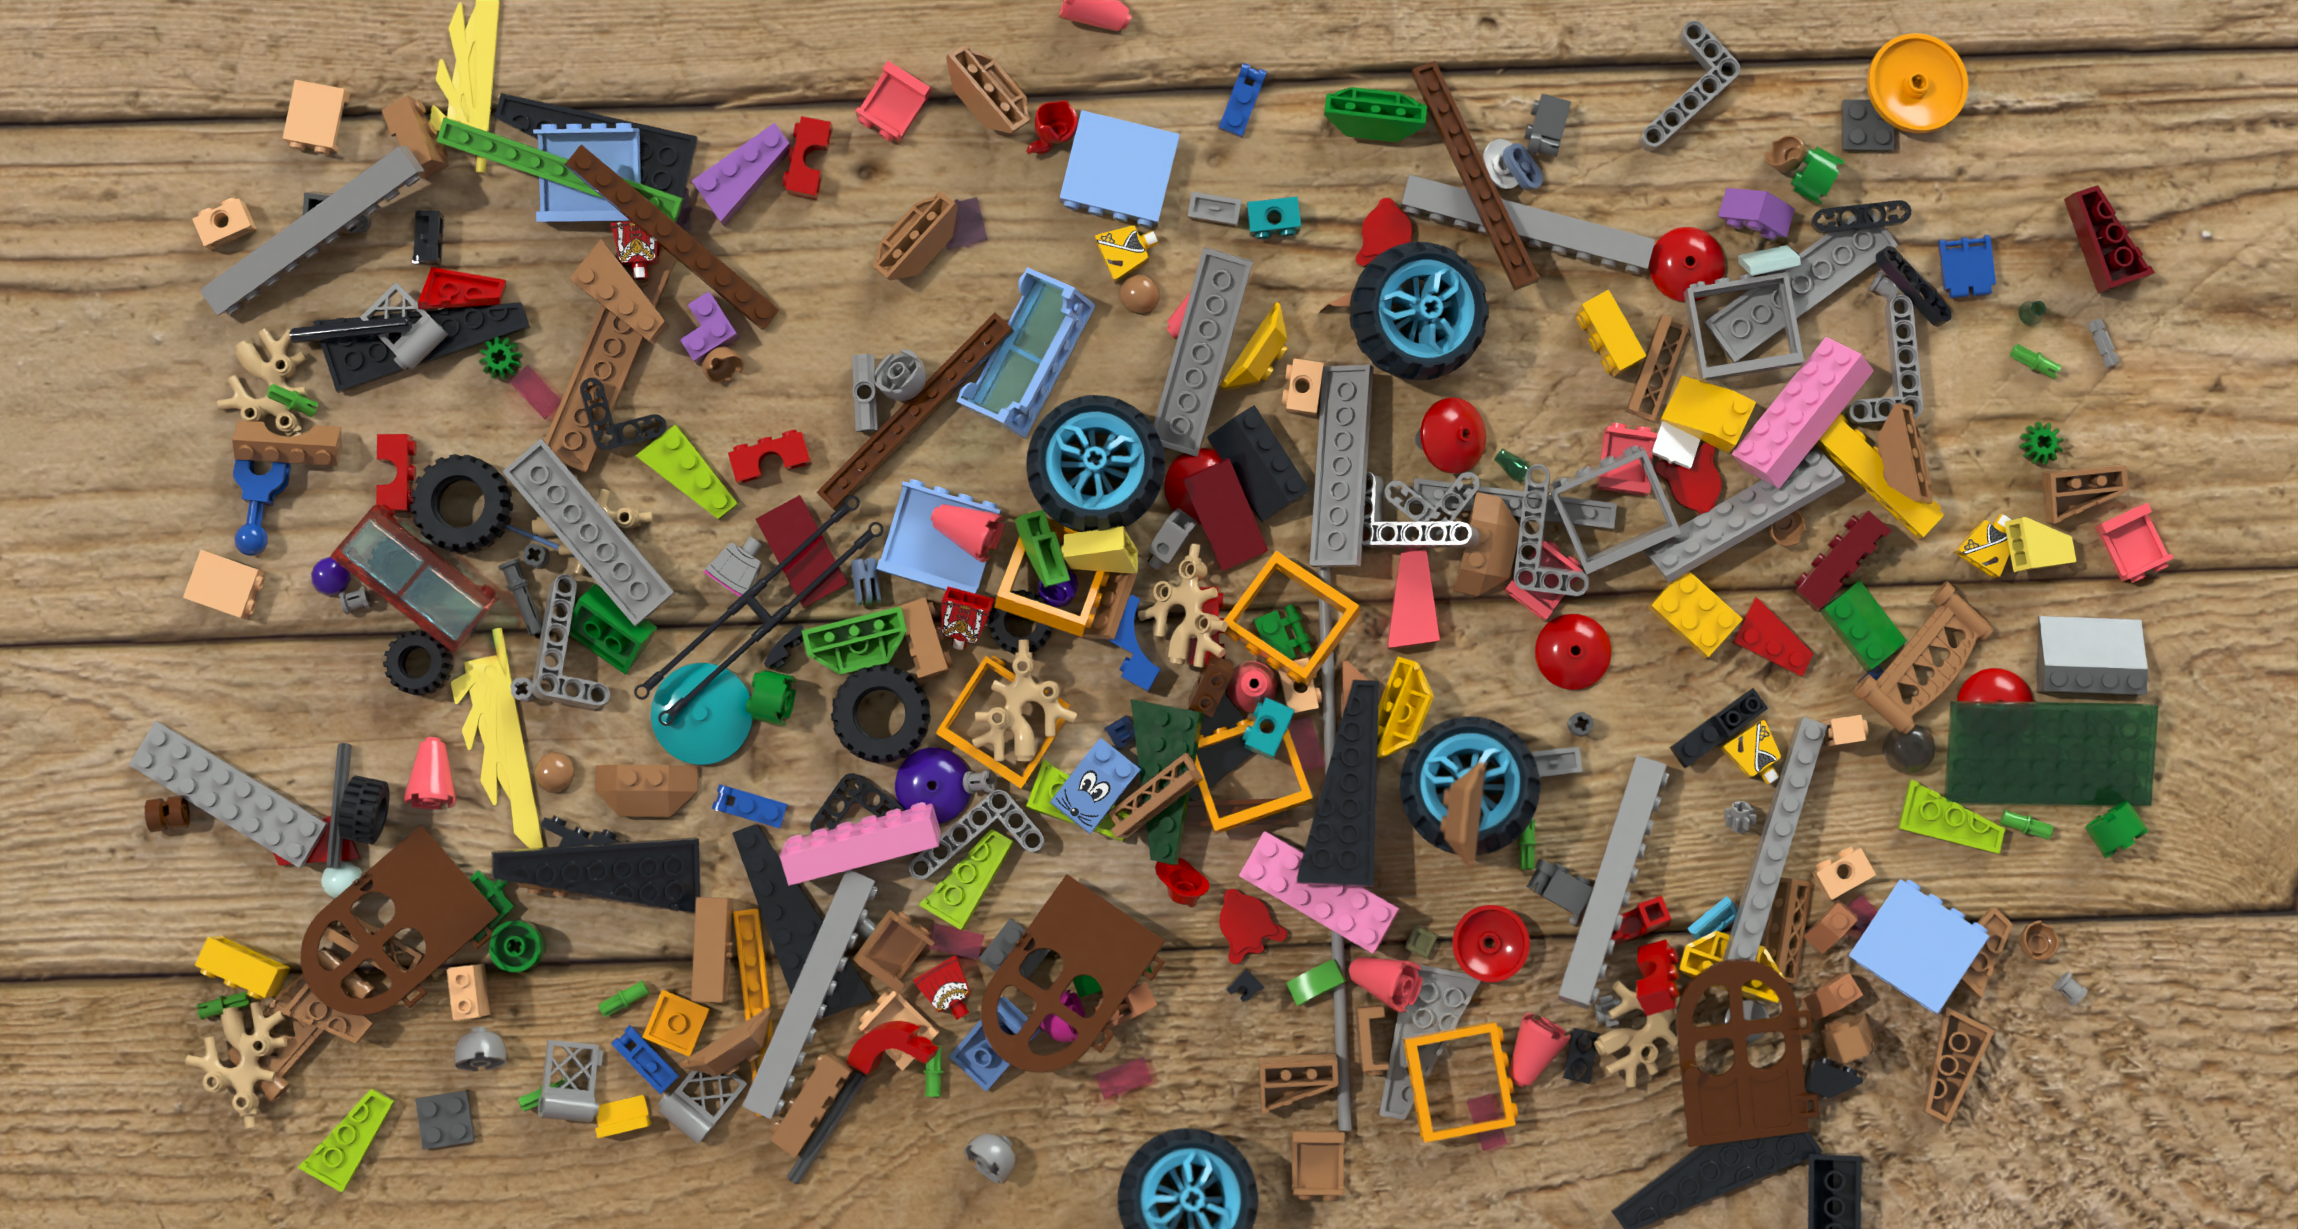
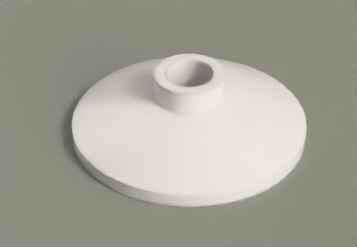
M1497 139L1487 145L1483 155V162L1496 186L1502 189H1511L1519 183L1505 165L1503 151L1512 143L1505 139Z

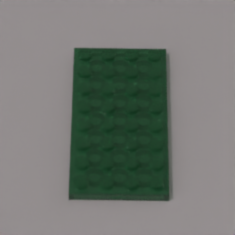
M1950 701L1944 795L1946 802L2118 805L2124 801H2129L2132 806H2151L2159 706L2157 704Z

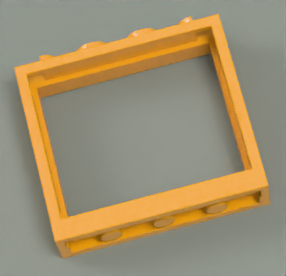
M1047 518L1051 532L1055 531L1058 540L1064 541V534L1079 533L1059 524L1055 520ZM1019 536L998 591L995 608L1082 637L1085 628L1092 626L1095 615L1091 614L1093 607L1098 608L1102 598V593H1099V589L1101 586L1106 587L1110 573L1105 571L1096 572L1080 616L1013 594L1011 592L1026 555Z
M1275 551L1224 621L1227 622V629L1224 634L1229 636L1234 642L1239 640L1246 645L1245 648L1255 656L1260 654L1265 657L1267 664L1276 670L1281 668L1288 673L1287 677L1292 681L1302 682L1307 686L1360 615V606L1278 551ZM1275 570H1278L1343 613V616L1304 668L1236 623Z
M994 655L991 659L985 656L939 726L936 734L1023 789L1067 720L1058 718L1055 723V736H1047L1034 755L1033 760L1030 761L1021 776L998 761H994L992 757L978 748L976 749L975 746L950 731L951 725L989 668L1010 682H1013L1016 673L1005 669L1006 663ZM1059 697L1057 698L1062 707L1065 709L1069 708L1070 704Z
M1245 719L1237 723L1238 727L1229 730L1227 727H1222L1214 730L1213 735L1205 738L1203 735H1200L1197 750L1244 735L1248 725L1253 727L1255 721L1252 722L1251 719ZM1265 722L1261 724L1260 729L1271 726L1272 724L1269 722ZM1288 728L1283 737V742L1301 791L1220 819L1218 818L1196 755L1195 765L1204 778L1197 785L1215 835L1312 802V795Z
M1490 1021L1402 1038L1420 1137L1424 1143L1516 1125L1515 1118H1518L1516 1103H1511L1510 1093H1513V1084L1511 1077L1507 1078L1505 1067H1509L1506 1052H1502L1500 1042L1504 1041L1501 1026L1497 1027L1496 1022ZM1489 1032L1505 1118L1433 1131L1417 1046Z

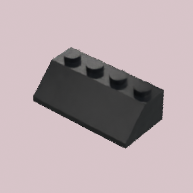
M1255 405L1235 416L1207 437L1221 461L1227 458L1230 459L1245 497L1261 522L1301 499L1310 491Z
M1809 1154L1808 1229H1861L1862 1156L1860 1154Z

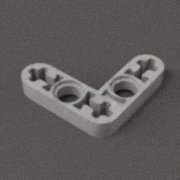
M1471 472L1460 474L1434 507L1400 481L1394 480L1389 482L1385 487L1384 494L1389 502L1415 522H1429L1432 517L1437 519L1441 514L1436 511L1439 507L1445 513L1451 515L1449 520L1444 516L1441 522H1453L1476 493L1480 482L1478 477ZM1471 476L1474 479L1472 483L1475 486L1473 489L1467 488L1463 492V494L1467 495L1466 499L1463 500L1459 494L1452 492L1455 487L1460 490L1463 486L1462 478L1468 479ZM1400 485L1402 487L1400 492L1403 495L1407 496L1408 492L1413 495L1406 501L1404 507L1399 505L1403 501L1396 496L1394 499L1390 497L1392 492L1389 488L1391 486L1396 488ZM1449 496H1455L1459 500V506L1454 511L1447 510L1444 505L1446 498ZM1414 500H1418L1423 504V511L1419 515H1413L1409 512V504ZM1443 529L1438 530L1436 535L1442 534L1444 532Z

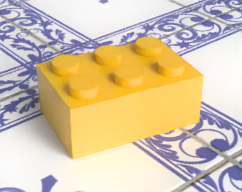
M1609 289L1583 303L1576 311L1578 316L1575 319L1582 330L1586 329L1590 336L1588 342L1592 350L1599 352L1603 359L1600 362L1604 371L1607 374L1611 373L1613 378L1638 365L1646 357L1644 350Z
M1690 571L1671 581L1647 607L1704 659L1708 658L1743 620Z
M223 936L208 937L195 963V966L201 968L200 973L211 978H215V976L225 979L224 984L235 989L239 987L248 990L247 994L259 1000L262 997L268 999V997L276 996L280 992L291 969Z

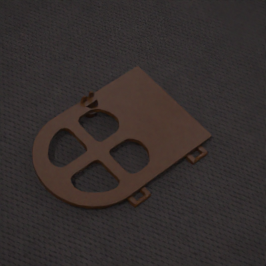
M420 825L367 872L362 873L360 878L355 879L353 884L316 915L307 928L301 946L302 972L313 994L325 1005L341 1013L371 1015L387 1010L401 1000L410 1009L427 994L420 984L468 942L478 950L491 939L493 932L487 925L500 914L428 831ZM379 892L392 899L395 906V914L388 924L376 934L371 935L352 915L351 908L365 894ZM334 921H340L357 940L359 947L334 970L326 971L320 966L318 961L319 944L327 927ZM405 928L418 930L422 934L426 946L423 960L409 972H402L383 949L386 942ZM484 930L487 935L477 942L474 938ZM373 959L391 980L389 990L381 995L367 999L350 998L345 995L341 988L342 981L364 961ZM417 989L420 993L410 1001L407 996Z
M1066 874L1033 922L1022 933L1020 940L1016 941L1015 947L992 977L985 990L981 1005V1022L990 1046L1005 1062L1018 1069L1034 1073L1053 1072L1068 1067L1079 1060L1090 1047L1102 1053L1114 1036V1033L1105 1028V1026L1141 975L1153 981L1165 964V961L1156 956L1165 940ZM1039 949L1055 951L1061 956L1063 961L1062 972L1048 990L1040 989L1020 974V967L1027 956ZM1155 961L1158 965L1150 974L1146 970ZM1082 975L1091 976L1096 979L1103 992L1101 1005L1092 1017L1086 1019L1079 1016L1060 1001L1062 994L1076 977ZM1008 986H1014L1037 1004L1031 1016L1015 1035L1004 1033L998 1021L999 999L1002 991ZM1050 1014L1056 1015L1077 1030V1039L1060 1052L1042 1056L1033 1053L1029 1048L1030 1039ZM1104 1033L1107 1037L1099 1046L1095 1042Z
M1731 959L1704 969L1685 988L1679 1000L1676 1013L1679 1065L1688 1147L1809 1132L1808 1118L1820 1116L1818 1093L1806 1094L1802 1058L1801 1035L1813 1033L1811 1010L1798 1011L1795 995L1787 981L1777 971L1763 963L1748 959ZM1751 980H1758L1766 984L1774 991L1781 1003L1782 1010L1780 1015L1773 1018L1746 1020L1743 1010L1742 986ZM1714 985L1727 987L1730 1009L1729 1022L1704 1027L1694 1026L1692 1022L1693 1012L1703 993ZM1806 1017V1028H1801L1800 1018ZM1775 1031L1783 1033L1785 1052L1775 1065L1760 1069L1749 1063L1746 1043L1748 1036ZM1721 1038L1732 1039L1734 1062L1728 1071L1723 1074H1709L1698 1067L1695 1047L1699 1042ZM1813 1100L1814 1110L1808 1111L1807 1101Z

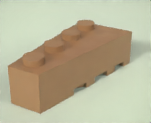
M600 239L569 279L654 345L669 325L608 246Z
M1948 1007L1943 1009L1922 1112L1945 1124L1950 1123L1992 1038L1994 1030Z
M830 1052L824 1056L821 1054L813 1065L815 1070L811 1077L806 1076L798 1088L801 1090L800 1094L796 1099L792 1097L784 1109L787 1112L786 1116L782 1121L778 1119L770 1130V1133L773 1134L770 1141L795 1158L799 1155L855 1070Z

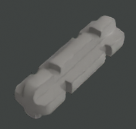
M2099 318L2089 322L2088 327L2090 332L2095 335L2093 339L2100 355L2104 356L2102 360L2105 366L2108 368L2117 365L2120 360L2117 353L2113 352L2115 348L2108 332L2103 329L2105 328L2103 320Z

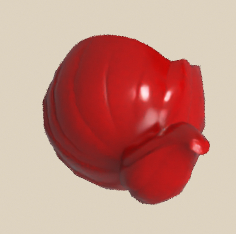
M1067 100L1047 102L1039 106L1034 123L1035 131L1040 139L1029 145L1026 150L1027 154H1045L1051 150L1053 143L1067 142L1076 134L1078 116Z

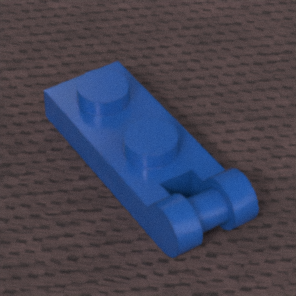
M1244 62L1219 125V130L1241 138L1267 74V71L1259 69V71L1250 68L1251 65ZM1246 77L1255 80L1253 87L1244 84Z
M721 784L718 785L717 792L719 794L717 801L713 802L712 809L781 829L788 804ZM729 795L736 797L733 807L726 805Z
M629 1025L624 1030L625 1033L620 1038H616L611 1044L661 1095L680 1075L642 1038L633 1026ZM633 1040L637 1046L630 1051L627 1045Z

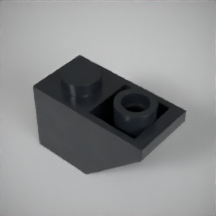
M1819 1056L1818 1061L1810 1059L1804 1076L1805 1090L1831 1098L1862 1084L1864 1078L1857 1076L1858 1071L1843 1066V1069L1840 1070L1833 1067V1061Z

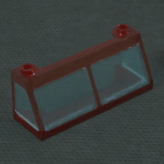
M379 504L374 505L338 545L330 557L450 651L455 652L464 646L500 600L495 596L497 592L487 584L481 586L473 583L399 525L394 517L395 512L384 504L382 506Z

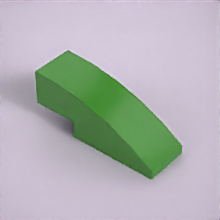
M1040 510L1023 514L1014 521L1025 551L1044 586L1047 587L1069 581L1070 578L1055 531L1051 532L1045 511Z

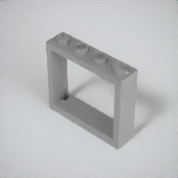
M1780 270L1765 273V276L1760 277L1745 274L1740 276V280L1730 281V278H1721L1715 280V284L1705 285V282H1698L1697 284H1691L1690 288L1684 291L1699 382L1799 366L1804 362L1788 272L1780 273ZM1777 285L1790 354L1707 367L1695 298Z
M1637 445L1631 446L1623 450V455L1616 458L1614 456L1606 457L1599 461L1600 465L1594 468H1590V466L1583 467L1575 472V476L1569 479L1566 477L1558 478L1552 482L1553 486L1549 487L1551 496L1586 574L1681 534L1643 446L1639 448ZM1639 458L1667 523L1587 558L1559 493Z

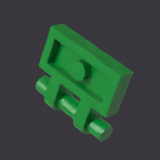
M1294 604L1284 607L1288 616L1281 619L1276 610L1253 619L1261 640L1290 660L1296 658L1293 648L1299 645L1303 654L1313 651L1309 643L1311 641L1308 633H1305L1300 621L1302 616L1300 612L1297 613ZM1291 624L1296 638L1289 641L1284 627Z

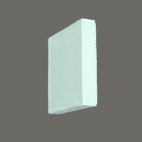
M1787 245L1738 255L1739 264L1752 276L1801 265L1800 256Z

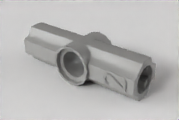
M874 354L852 355L856 432L878 431ZM864 387L870 388L872 390L871 396L868 399L859 398L860 389Z

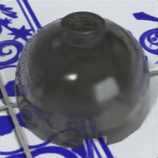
M1915 724L1907 734L1899 732L1895 728L1890 730L1884 739L1882 749L1891 768L1899 773L1913 774L1923 771L1931 764L1935 758L1936 745L1931 733L1921 725Z

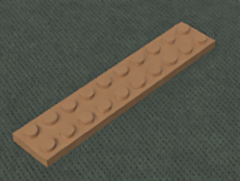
M661 247L659 264L647 265L648 279L634 280L656 309L677 261L663 247ZM632 266L624 267L633 279ZM602 305L545 438L546 444L565 465L587 474L598 448L593 442L580 395V385L588 378H596L601 381L612 416L644 340L642 336ZM589 382L588 387L585 388V393H590L592 396V401H587L588 406L594 403H603L601 397L596 399L595 391L598 390V386H593L592 382ZM595 407L591 412V416L595 421H602L606 415L602 407ZM608 422L603 425H594L595 431L601 429L602 437L598 438L599 443L604 436V427L608 426Z

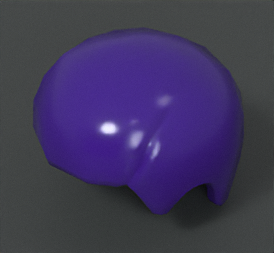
M323 558L313 567L311 573L312 585L318 593L331 597L339 594L347 588L351 580L350 568L340 558Z
M1067 569L1070 580L1067 582L1045 587L1042 581H1039L1038 595L1045 600L1044 602L1047 605L1059 608L1070 604L1074 599L1078 589L1076 575L1069 569Z

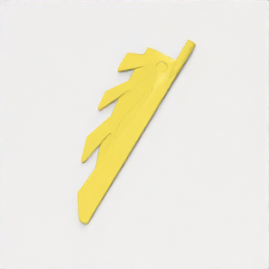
M476 0V6L470 16L466 29L463 5L458 3L449 25L450 37L456 57L453 78L451 80L442 59L439 60L436 81L449 101L447 118L488 132L500 0ZM433 105L430 122L436 131L439 132L443 118L446 116ZM477 156L476 173H486V158Z
M502 628L492 630L497 655L465 662V674L451 682L455 704H459L465 695L470 692L473 706L462 728V733L467 749L472 750L477 729L479 728L485 747L480 781L492 804L497 805L498 778L511 801L514 834L529 848H544L516 699L511 694L512 678Z

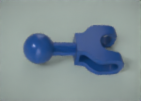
M235 460L233 477L242 488V499L249 503L246 524L237 530L234 538L235 545L242 554L255 556L262 553L267 547L268 536L261 527L264 506H273L276 495L287 488L290 479L291 463L273 462L268 473L256 475L254 472V461Z

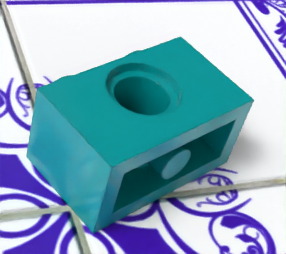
M1298 196L1247 202L1250 236H1256V239H1267L1271 237V234L1281 233V236L1286 237L1296 235V231H1300L1301 221ZM1272 213L1278 214L1281 222L1275 225L1270 224L1267 220L1268 215Z
M1267 697L1263 704L1259 702L1253 714V717H1256V721L1253 727L1248 725L1242 738L1246 741L1245 749L1273 761L1292 720L1294 709ZM1265 722L1271 723L1274 726V731L1269 734L1263 733L1260 730L1261 724Z

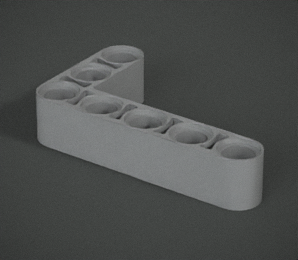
M1690 21L1684 26L1680 33V42L1707 73L1645 128L1639 141L1641 147L1646 151L1652 152L1659 149L1724 91L1740 72V65L1737 60L1700 21ZM1695 30L1699 38H1689L1687 31ZM1711 48L1716 56L1714 58L1707 57L1704 54V49ZM1721 67H1729L1733 75L1729 77L1723 75ZM1702 84H1711L1714 92L1706 93L1703 90ZM1684 100H1692L1696 108L1694 110L1687 109L1684 106ZM1665 117H1674L1677 125L1673 127L1667 125ZM1646 134H1656L1659 141L1657 143H1650L1647 140Z
M1905 295L1895 296L1885 306L1894 397L1862 399L1853 402L1845 410V418L1852 425L1885 423L1888 417L1882 416L1879 413L1880 404L1886 405L1889 408L1890 414L1894 404L1909 402L1914 406L1913 418L1918 417L1923 411L1913 304L1911 299ZM1895 302L1903 305V314H1899L1894 310ZM1897 327L1905 329L1907 333L1906 339H1901L1897 336ZM1900 352H1904L1909 356L1908 364L1901 363L1899 360ZM1903 377L1911 380V389H1906L1902 386L1901 379ZM1854 407L1862 408L1864 411L1863 419H1858L1854 416Z
M1541 463L1534 464L1526 473L1514 582L1520 589L1580 596L1587 591L1590 584L1587 574L1578 570L1540 566L1551 475L1546 465ZM1534 469H1542L1545 473V480L1535 482L1531 477L1532 471ZM1530 495H1539L1542 498V505L1538 508L1530 506L1528 502ZM1528 520L1537 521L1539 531L1536 533L1528 532L1525 527ZM1524 546H1533L1536 549V556L1534 558H1526L1522 552ZM1530 571L1533 575V581L1529 584L1523 583L1519 577L1520 572ZM1555 574L1559 579V584L1555 587L1548 586L1545 582V576ZM1581 577L1585 582L1584 588L1580 590L1574 589L1570 583L1571 579Z
M1367 472L1366 482L1372 478L1373 485L1365 492V507L1371 504L1372 510L1368 515L1364 513L1363 535L1367 529H1370L1371 535L1366 541L1362 538L1363 546L1370 548H1470L1477 544L1479 540L1477 528L1464 522H1383L1384 482L1378 475ZM1394 529L1395 536L1389 541L1387 538L1388 532ZM1418 529L1419 537L1417 540L1413 541L1411 537L1414 530ZM1443 529L1444 536L1440 541H1437L1436 533L1438 530ZM1464 529H1468L1469 535L1466 540L1462 541L1460 538L1461 532Z
M562 574L549 586L532 682V692L541 700L586 709H598L610 697L609 689L604 684L562 675L577 589L575 579L571 575ZM558 582L567 585L568 593L559 591ZM554 607H560L563 610V618H559L554 614ZM550 631H554L559 635V642H553L550 639ZM545 656L554 658L555 667H549L545 663ZM541 681L550 683V692L542 690L540 686ZM566 686L575 688V697H570L566 693ZM591 691H597L600 694V702H595L591 698Z
M995 790L940 836L939 844L945 845L948 849V854L944 859H938L935 856V848L927 849L912 860L909 870L911 875L918 880L931 877L997 819L1004 824L1027 851H1039L1044 846V836L1007 792ZM998 794L1004 795L1007 799V803L1002 809L995 808L992 802L993 798ZM978 811H983L987 815L986 823L981 826L976 825L973 821V816ZM1013 814H1020L1023 817V825L1016 829L1012 828L1009 824L1010 817ZM962 827L966 829L968 836L964 842H957L954 839V831ZM1030 833H1036L1040 838V843L1035 848H1030L1026 844V837ZM919 861H924L928 865V872L924 876H920L915 872V865Z

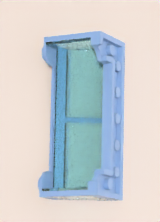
M1028 267L1018 281L1019 292L1022 297L1008 322V325L1014 332L991 354L976 384L970 382L963 386L957 402L969 411L1026 439L1096 306L1076 288Z

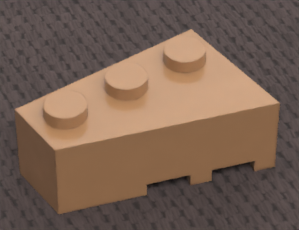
M405 96L382 109V113L391 136L396 137L400 146L407 145L424 169L418 176L425 180L450 165L446 159L448 153L441 143L436 142L435 135H437V131L433 124L427 121L424 115L426 110L419 99Z
M2113 464L2042 472L2045 519L2047 523L2056 524L2069 516L2083 512L2089 507L2103 503L2128 491L2126 465Z
M924 597L900 605L907 628L905 637L917 669L918 679L923 681L950 672L949 665H952L953 662L949 650L944 651L941 641L945 640L941 626H935L933 617L937 616L933 601L928 603Z
M1866 1013L1845 1021H1839L1838 1019L1823 1024L1824 1029L1818 1030L1829 1060L1843 1064L1869 1055L1872 1047L1877 1043Z
M1336 1054L1258 1057L1262 1115L1283 1105L1287 1106L1296 1100L1310 1097L1338 1086Z

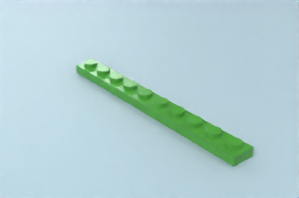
M447 117L443 118L436 142L603 198L564 166L568 160L567 158ZM621 177L675 223L677 222L684 198Z

